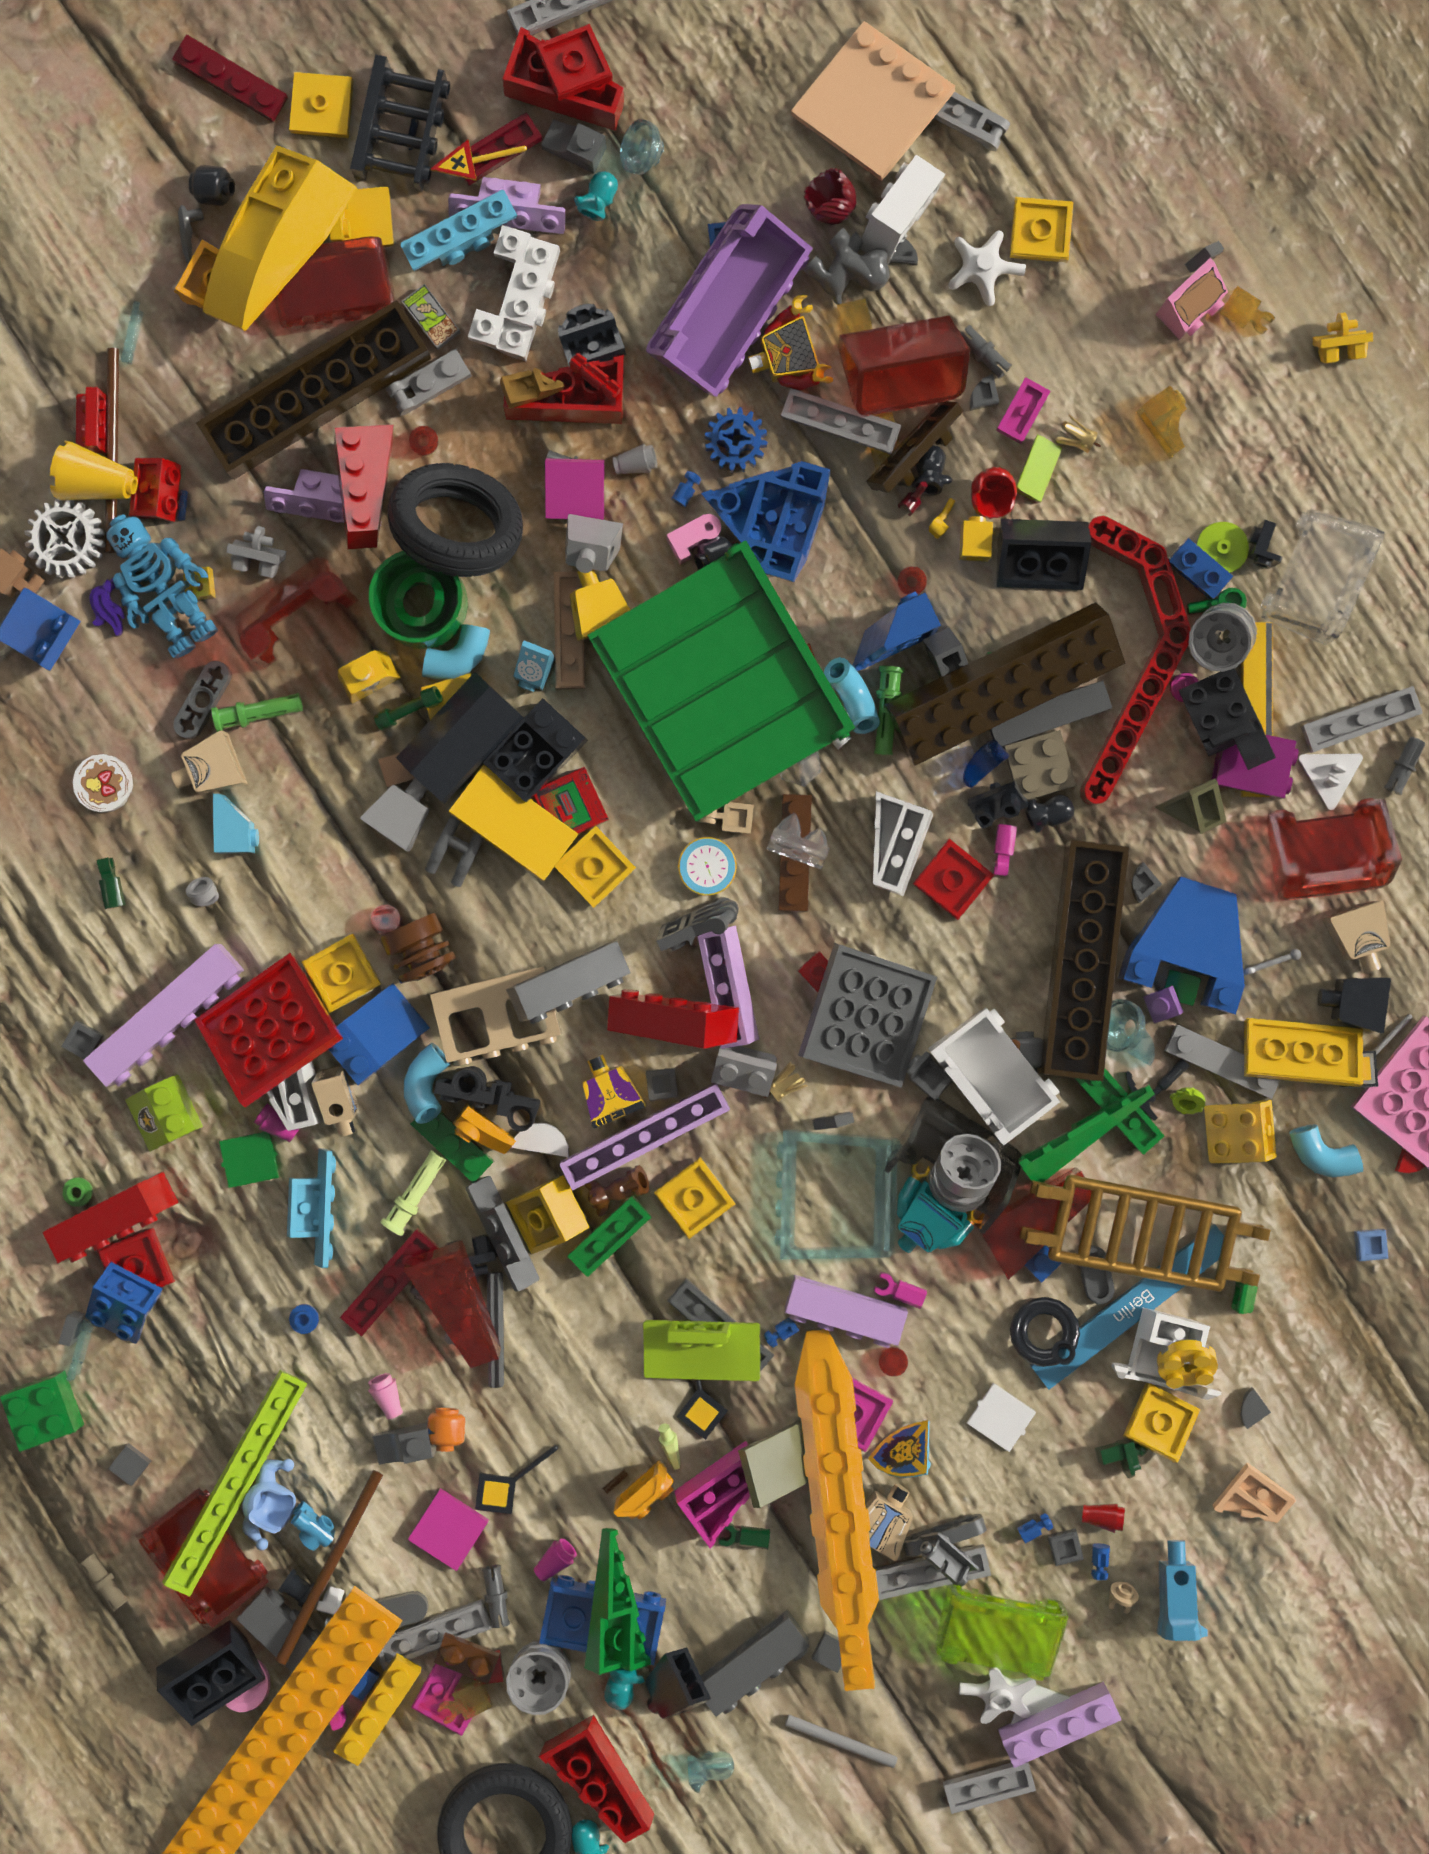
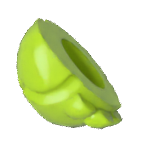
M1184 1087L1170 1095L1173 1107L1182 1114L1203 1112L1206 1100L1199 1090L1192 1087Z

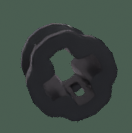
M292 1569L278 1589V1592L287 1593L297 1600L298 1606L302 1608L314 1583L306 1582L296 1574L297 1571L295 1569Z

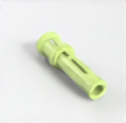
M433 1150L429 1152L402 1196L395 1198V1205L387 1218L381 1220L380 1223L397 1235L403 1236L405 1233L404 1227L411 1216L417 1214L418 1203L440 1168L446 1162V1158Z

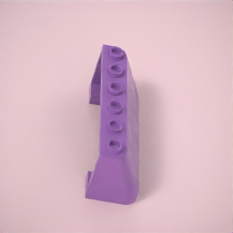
M740 205L731 214L647 345L646 352L710 396L717 397L718 394H721L729 384L728 379L732 372L742 365L745 359L744 354L749 346L754 344L760 337V329L766 320H769L775 314L777 303L791 289L793 285L792 280L797 272L802 270L808 263V255L813 248L762 205Z

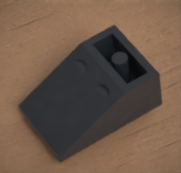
M542 698L483 763L527 803L570 761L588 740Z

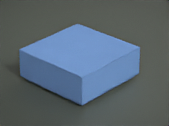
M1385 1229L1354 1231L1356 1258L1358 1261L1389 1259Z

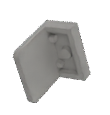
M742 1046L724 1049L720 1047L711 1082L768 1097L776 1071L777 1058L772 1054Z

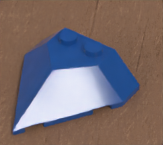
M801 461L791 464V467L775 472L772 470L731 483L727 487L714 491L709 490L701 494L741 543L745 540L747 541L767 575L795 582L807 561L824 509L830 469Z

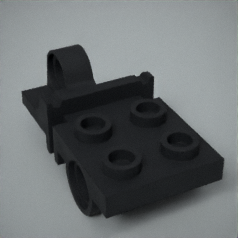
M1235 668L1224 672L1220 671L1179 690L1208 757L1237 745L1248 770L1276 758Z
M469 1066L457 1072L452 1079L442 1078L436 1081L434 1093L440 1094L441 1100L458 1103V1100L461 1101V1099L470 1100V1106L485 1109L493 1104L498 1105L496 1115L507 1116L510 1127L520 1132L528 1130L535 1122L540 1105L539 1099L514 1095V1092L510 1091L511 1082L496 1080V1083H492L491 1087H487L486 1075L478 1067ZM469 1076L475 1081V1085L471 1089L468 1088V1083L464 1082V1078ZM523 1109L529 1113L530 1121L527 1125L519 1126L514 1122L513 1115L516 1110Z

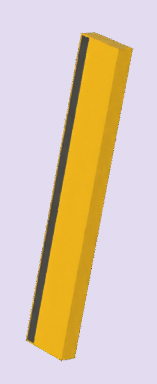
M1255 622L1257 627L1256 642L1246 659L1241 663V683L1265 734L1273 736V622ZM1241 791V797H1270Z

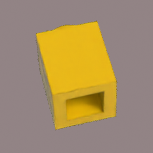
M980 516L968 517V521H963L960 529L959 560L983 562L990 560L992 555L993 522H986V518Z

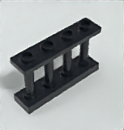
M375 54L350 166L354 178L366 181L368 171L372 172L373 169L414 178L413 184L416 191L423 192L424 184H429L431 178L430 157L431 155L435 156L437 151L438 138H435L437 127L441 128L443 124L444 110L441 109L443 99H448L450 92V81H447L444 70L438 69L436 81L396 73L390 67L386 56ZM394 84L433 93L430 108L424 109L388 101L387 97H385L386 88ZM386 112L426 121L423 138L381 129V126L378 125L380 115H385ZM379 141L420 150L417 166L376 158L372 154L374 143L378 144Z

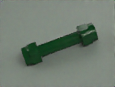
M436 686L427 688L420 692L419 697L392 710L385 708L374 715L375 723L380 730L391 728L397 724V720L419 709L437 706L443 701L442 694Z

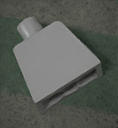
M568 514L565 539L566 564L576 566L582 573H588L592 569L607 571L620 551L623 523Z
M416 778L412 780L405 792L399 787L392 785L360 819L405 851L410 852L430 810L419 802L428 789Z

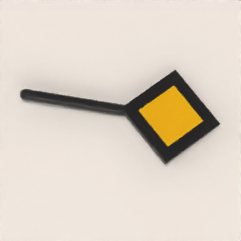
M695 1380L696 1392L676 1417L706 1440L728 1410L702 1390L701 1380Z
M554 1445L513 1477L480 1473L475 1510L512 1514L516 1481L556 1452L558 1446Z

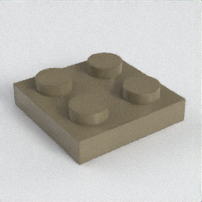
M1061 730L1003 746L1012 781H1016L1020 792L1027 800L1076 786Z

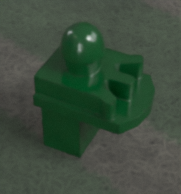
M1126 1438L1097 1447L1095 1451L1098 1462L1103 1465L1120 1460L1125 1476L1132 1478L1135 1476V1471L1141 1470L1138 1456L1146 1455L1148 1449L1137 1443L1134 1444V1441Z

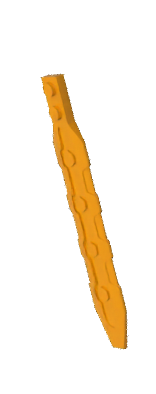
M825 1329L809 1330L805 1334L794 1385L798 1417L801 1418L805 1449L803 1462L810 1491L812 1508L810 1521L812 1536L815 1537L820 1605L838 1630L845 1691L874 1689L875 1680L868 1624L879 1601L876 1569L873 1568L869 1540L871 1528L869 1511L865 1507L861 1474L863 1471L861 1449L858 1448L853 1379L830 1331Z

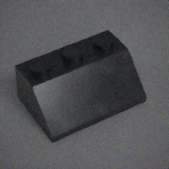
M1001 519L997 542L996 587L1083 590L1092 543L1090 529L1088 528L1089 523L1080 521Z
M229 1620L156 1667L157 1692L193 1726L265 1680V1674L247 1638Z

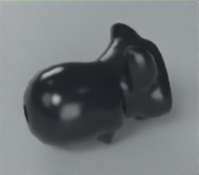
M932 445L916 463L918 477L915 478L911 486L917 489L921 482H926L927 487L922 495H939L943 490V486L953 481L952 477L942 474L946 455L940 447Z
M1056 795L1045 803H1037L1035 799H1030L1028 807L1024 808L1029 824L1036 834L1040 833L1046 825L1055 827L1070 821L1075 811L1072 801L1064 795Z

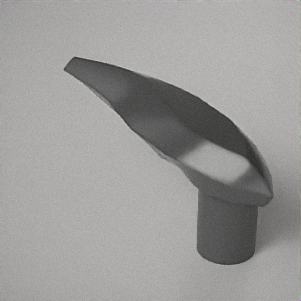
M181 205L178 211L181 246L186 262L189 263L192 255L191 238L193 234L190 222L204 220L201 208L186 210V207Z

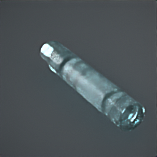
M136 301L133 302L131 320L128 324L123 346L124 351L120 360L127 364H132L133 353H135L141 326L140 322H142L143 312L139 311L140 302Z
M84 1320L82 1323L81 1332L79 1333L66 1378L68 1381L75 1380L76 1375L81 1373L82 1363L84 1362L94 1328L90 1321Z

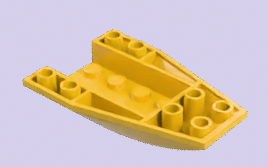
M276 145L242 201L226 232L210 275L203 312L208 316L246 331L327 239L356 191V186L318 160Z

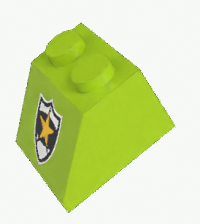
M179 1075L164 1079L125 1099L149 1152L203 1127Z

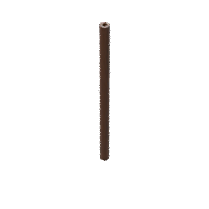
M107 348L106 458L118 463L119 349ZM105 499L106 553H116L106 536L107 531L111 528L110 522L117 517V499Z
M373 1470L275 1659L280 1664L286 1665L383 1477L382 1473Z

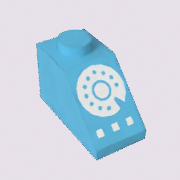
M525 640L523 641L513 675L515 680L519 681V687L534 692L535 688L543 691L555 661L552 651Z
M213 794L214 852L255 853V846L259 845V831L254 829V823L225 795Z

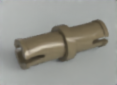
M95 1553L78 1565L93 1583L92 1589L101 1594L112 1609V1612L129 1600L114 1582V1575L112 1573L108 1574L95 1556Z

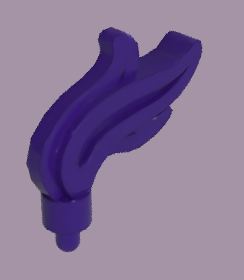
M112 578L111 580L107 579L101 586L92 589L89 595L90 604L96 616L92 623L95 626H102L107 621L114 629L115 635L121 636L123 633L121 618L125 619L126 616L121 606L110 599V593L116 588Z

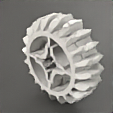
M55 499L54 508L49 503H44L45 512L43 513L38 509L34 510L38 519L36 521L33 519L28 520L33 529L24 531L26 536L32 538L24 543L27 548L33 549L28 554L29 557L37 559L35 565L40 569L45 567V573L52 575L55 572L59 578H63L66 573L70 578H75L76 569L79 573L86 574L85 565L87 564L94 568L96 564L91 559L94 556L97 558L102 557V554L97 551V547H105V542L98 539L105 535V531L98 528L102 523L101 520L93 518L95 512L90 508L85 510V505L81 502L75 505L73 500H66L65 504H63L61 500ZM62 517H76L73 522L69 521L63 526H59L54 522ZM85 528L86 540L82 548L79 540L80 536L84 533L82 529ZM47 530H49L51 538L48 544L46 545L48 547L46 549L45 535ZM58 531H60L63 534H67L66 537L69 539L68 541L73 545V547L68 545L67 543H63L64 540L61 538L62 536L58 533ZM68 551L76 555L74 558L66 561L53 560L57 555L61 556Z

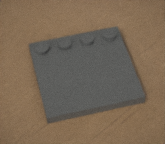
M834 943L798 1056L902 1088L908 1070L907 1066L911 1061L937 976Z

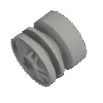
M1220 603L1211 606L1195 621L1190 631L1189 647L1192 656L1201 666L1211 671L1224 672L1236 668L1246 659L1256 642L1257 627L1254 618L1245 608L1235 603ZM1225 629H1228L1230 631L1229 636L1222 640L1219 637L1221 631L1223 632Z
M962 1134L948 1140L929 1174V1187L932 1195L941 1205L952 1211L967 1212L981 1206L1000 1174L1001 1160L997 1150L987 1140L976 1135Z
M533 1641L519 1650L513 1659L506 1678L507 1693L512 1703L522 1712L531 1715H543L555 1710L564 1700L571 1678V1663L566 1653L560 1647L540 1644V1641ZM536 1669H537L539 1672H542L543 1670H545V1671H546L545 1677L543 1678L542 1676H538V1677L536 1678V1677L534 1676V1675H535V1672H536Z

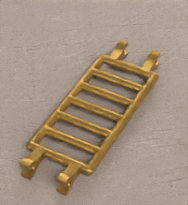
M1068 1175L1065 1179L1064 1187L1032 1180L1030 1192L1034 1193L1036 1197L1060 1200L1053 1233L1022 1226L1019 1238L1024 1239L1025 1243L1050 1246L1048 1257L1052 1261L1217 1292L1224 1290L1226 1280L1258 1287L1259 1274L1253 1273L1251 1269L1230 1267L1237 1234L1268 1241L1271 1230L1264 1228L1261 1224L1241 1222L1242 1211L1239 1207L1076 1175ZM1075 1188L1091 1190L1078 1252L1061 1251ZM1103 1193L1119 1196L1105 1259L1089 1256ZM1131 1198L1147 1201L1132 1264L1117 1261ZM1158 1204L1174 1206L1160 1269L1146 1267L1144 1264ZM1190 1209L1200 1211L1201 1216L1188 1272L1184 1274L1173 1272L1172 1267L1185 1211ZM1213 1214L1229 1218L1215 1277L1210 1279L1200 1277L1199 1273Z

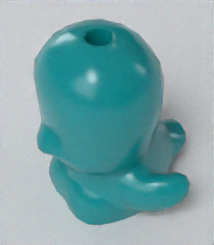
M606 171L594 174L589 182L588 193L582 197H574L577 211L592 220L603 221L606 215L605 207L613 204V198L618 189V181L615 176Z
M621 1668L609 1672L611 1677L607 1680L604 1691V1699L608 1706L616 1710H624L632 1704L634 1698L633 1684H641L645 1681L641 1675L637 1674V1669L629 1672Z
M583 1819L573 1826L571 1840L576 1854L607 1853L609 1845L599 1846V1827L594 1821Z

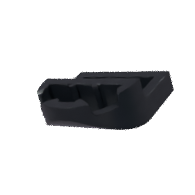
M594 304L579 305L567 312L566 320L562 326L559 325L558 327L559 338L568 365L577 353L584 356L587 362L597 360L603 362L613 360V357L627 355L615 318L608 309L606 311L598 309Z

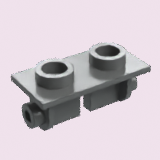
M939 1532L920 1535L919 1538L924 1541L920 1546L922 1557L936 1569H941L943 1563H945L941 1573L954 1585L964 1586L968 1582L967 1573L979 1569L970 1560L969 1555L957 1549L946 1535Z

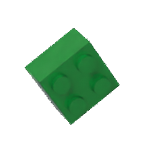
M65 1370L16 1387L0 1396L19 1452L74 1433L84 1425Z

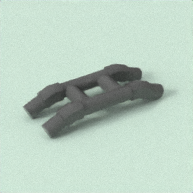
M471 777V779L469 780L467 786L469 785V783L472 781V779H473L474 777ZM451 815L431 852L425 870L435 874L449 846L463 853L451 880L453 885L461 887L484 838L476 832L470 843L455 837L454 834L461 821Z

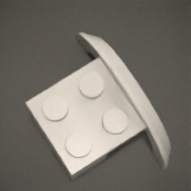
M1143 1307L1128 1365L1112 1363L1111 1367L1118 1378L1133 1379L1169 1388L1166 1385V1381L1158 1373V1354L1161 1351L1163 1355L1164 1352L1168 1351V1345L1182 1340H1197L1202 1342V1347H1205L1210 1326L1191 1319ZM1199 1384L1173 1389L1205 1400L1221 1395L1220 1391Z

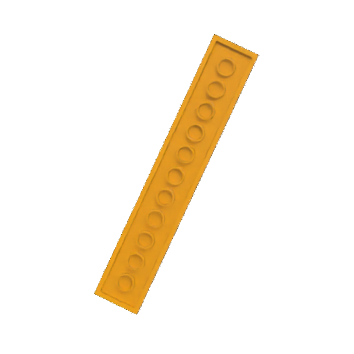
M354 1586L162 1854H234L403 1620Z

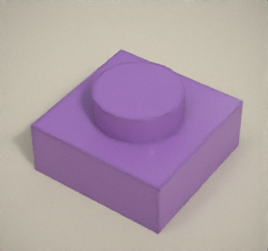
M1173 985L1143 997L1154 1024L1181 1015L1184 1012Z

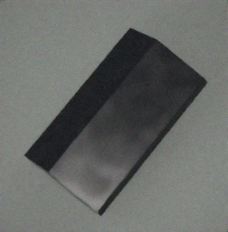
M474 672L396 758L410 774L445 804L524 717L480 675Z

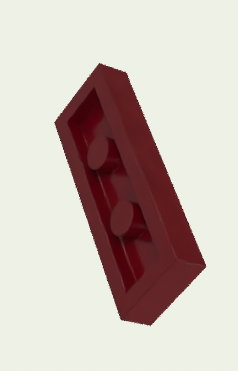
M525 112L470 146L472 157L519 146H526L528 150L543 139L530 116ZM523 152L474 163L477 181ZM464 178L468 186L477 182L475 180Z

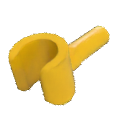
M949 498L942 512L929 526V532L936 539H939L949 529V526L943 521L947 518L956 502L952 498Z

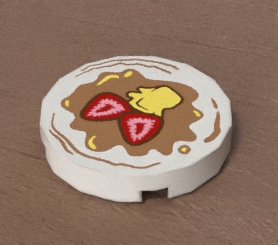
M105 754L93 755L82 761L75 770L73 778L74 793L79 802L86 808L101 813L112 812L124 806L133 788L132 774L127 765L116 757Z

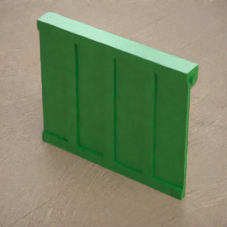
M746 540L740 544L732 545L721 558L587 635L696 822L838 739L841 741L850 736L849 733L855 730L853 722Z

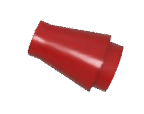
M1118 1503L1083 1505L1082 1523H1088L1115 1533V1530L1123 1531L1125 1507H1118Z

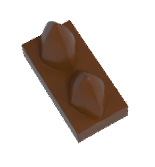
M445 1632L434 1663L488 1684L500 1653Z

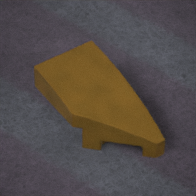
M535 367L532 372L528 370L502 376L500 379V385L509 408L543 399L562 391L564 388L563 382L551 380L542 375L541 370Z

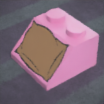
M1209 258L1166 299L1156 313V316L1179 340L1186 333L1191 337L1203 325L1200 320L1207 313L1212 317L1224 305L1222 299L1228 291L1215 262Z

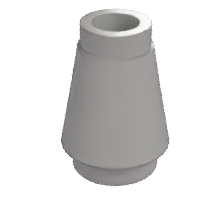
M642 444L613 457V464L616 474L650 473L651 469L657 468V459L653 446Z

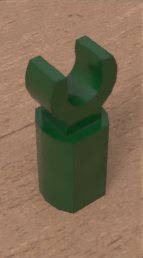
M109 857L98 859L97 866L102 880H99L104 908L111 909L125 906L120 877H116L114 859Z
M730 1523L728 1527L725 1526L724 1530H729L731 1535L728 1538L719 1537V1544L722 1546L739 1543V1546L768 1550L770 1529L742 1525L741 1528H737L734 1524Z

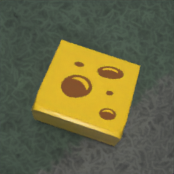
M209 566L201 567L207 572L208 578H201L198 572H194L195 581L200 583V586L189 584L190 586L185 589V592L190 590L194 593L197 600L216 598L213 569ZM183 572L184 581H187Z

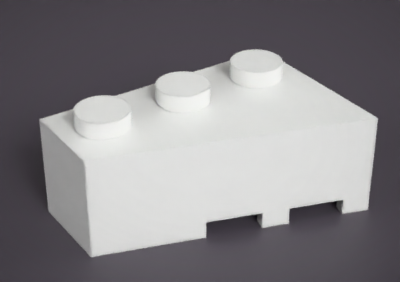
M917 155L910 164L904 162L896 174L895 178L898 180L895 184L889 182L881 195L883 199L881 203L875 202L866 215L869 222L862 236L863 245L860 249L865 253L876 248L885 250L888 253L887 264H889L897 245L904 242L902 240L903 237L907 238L906 233L914 222L919 220L937 193L945 174Z
M877 791L873 884L878 888L904 896L933 813L928 809Z
M312 1061L267 1092L270 1097L269 1101L288 1131L324 1122L311 1084L316 1076Z

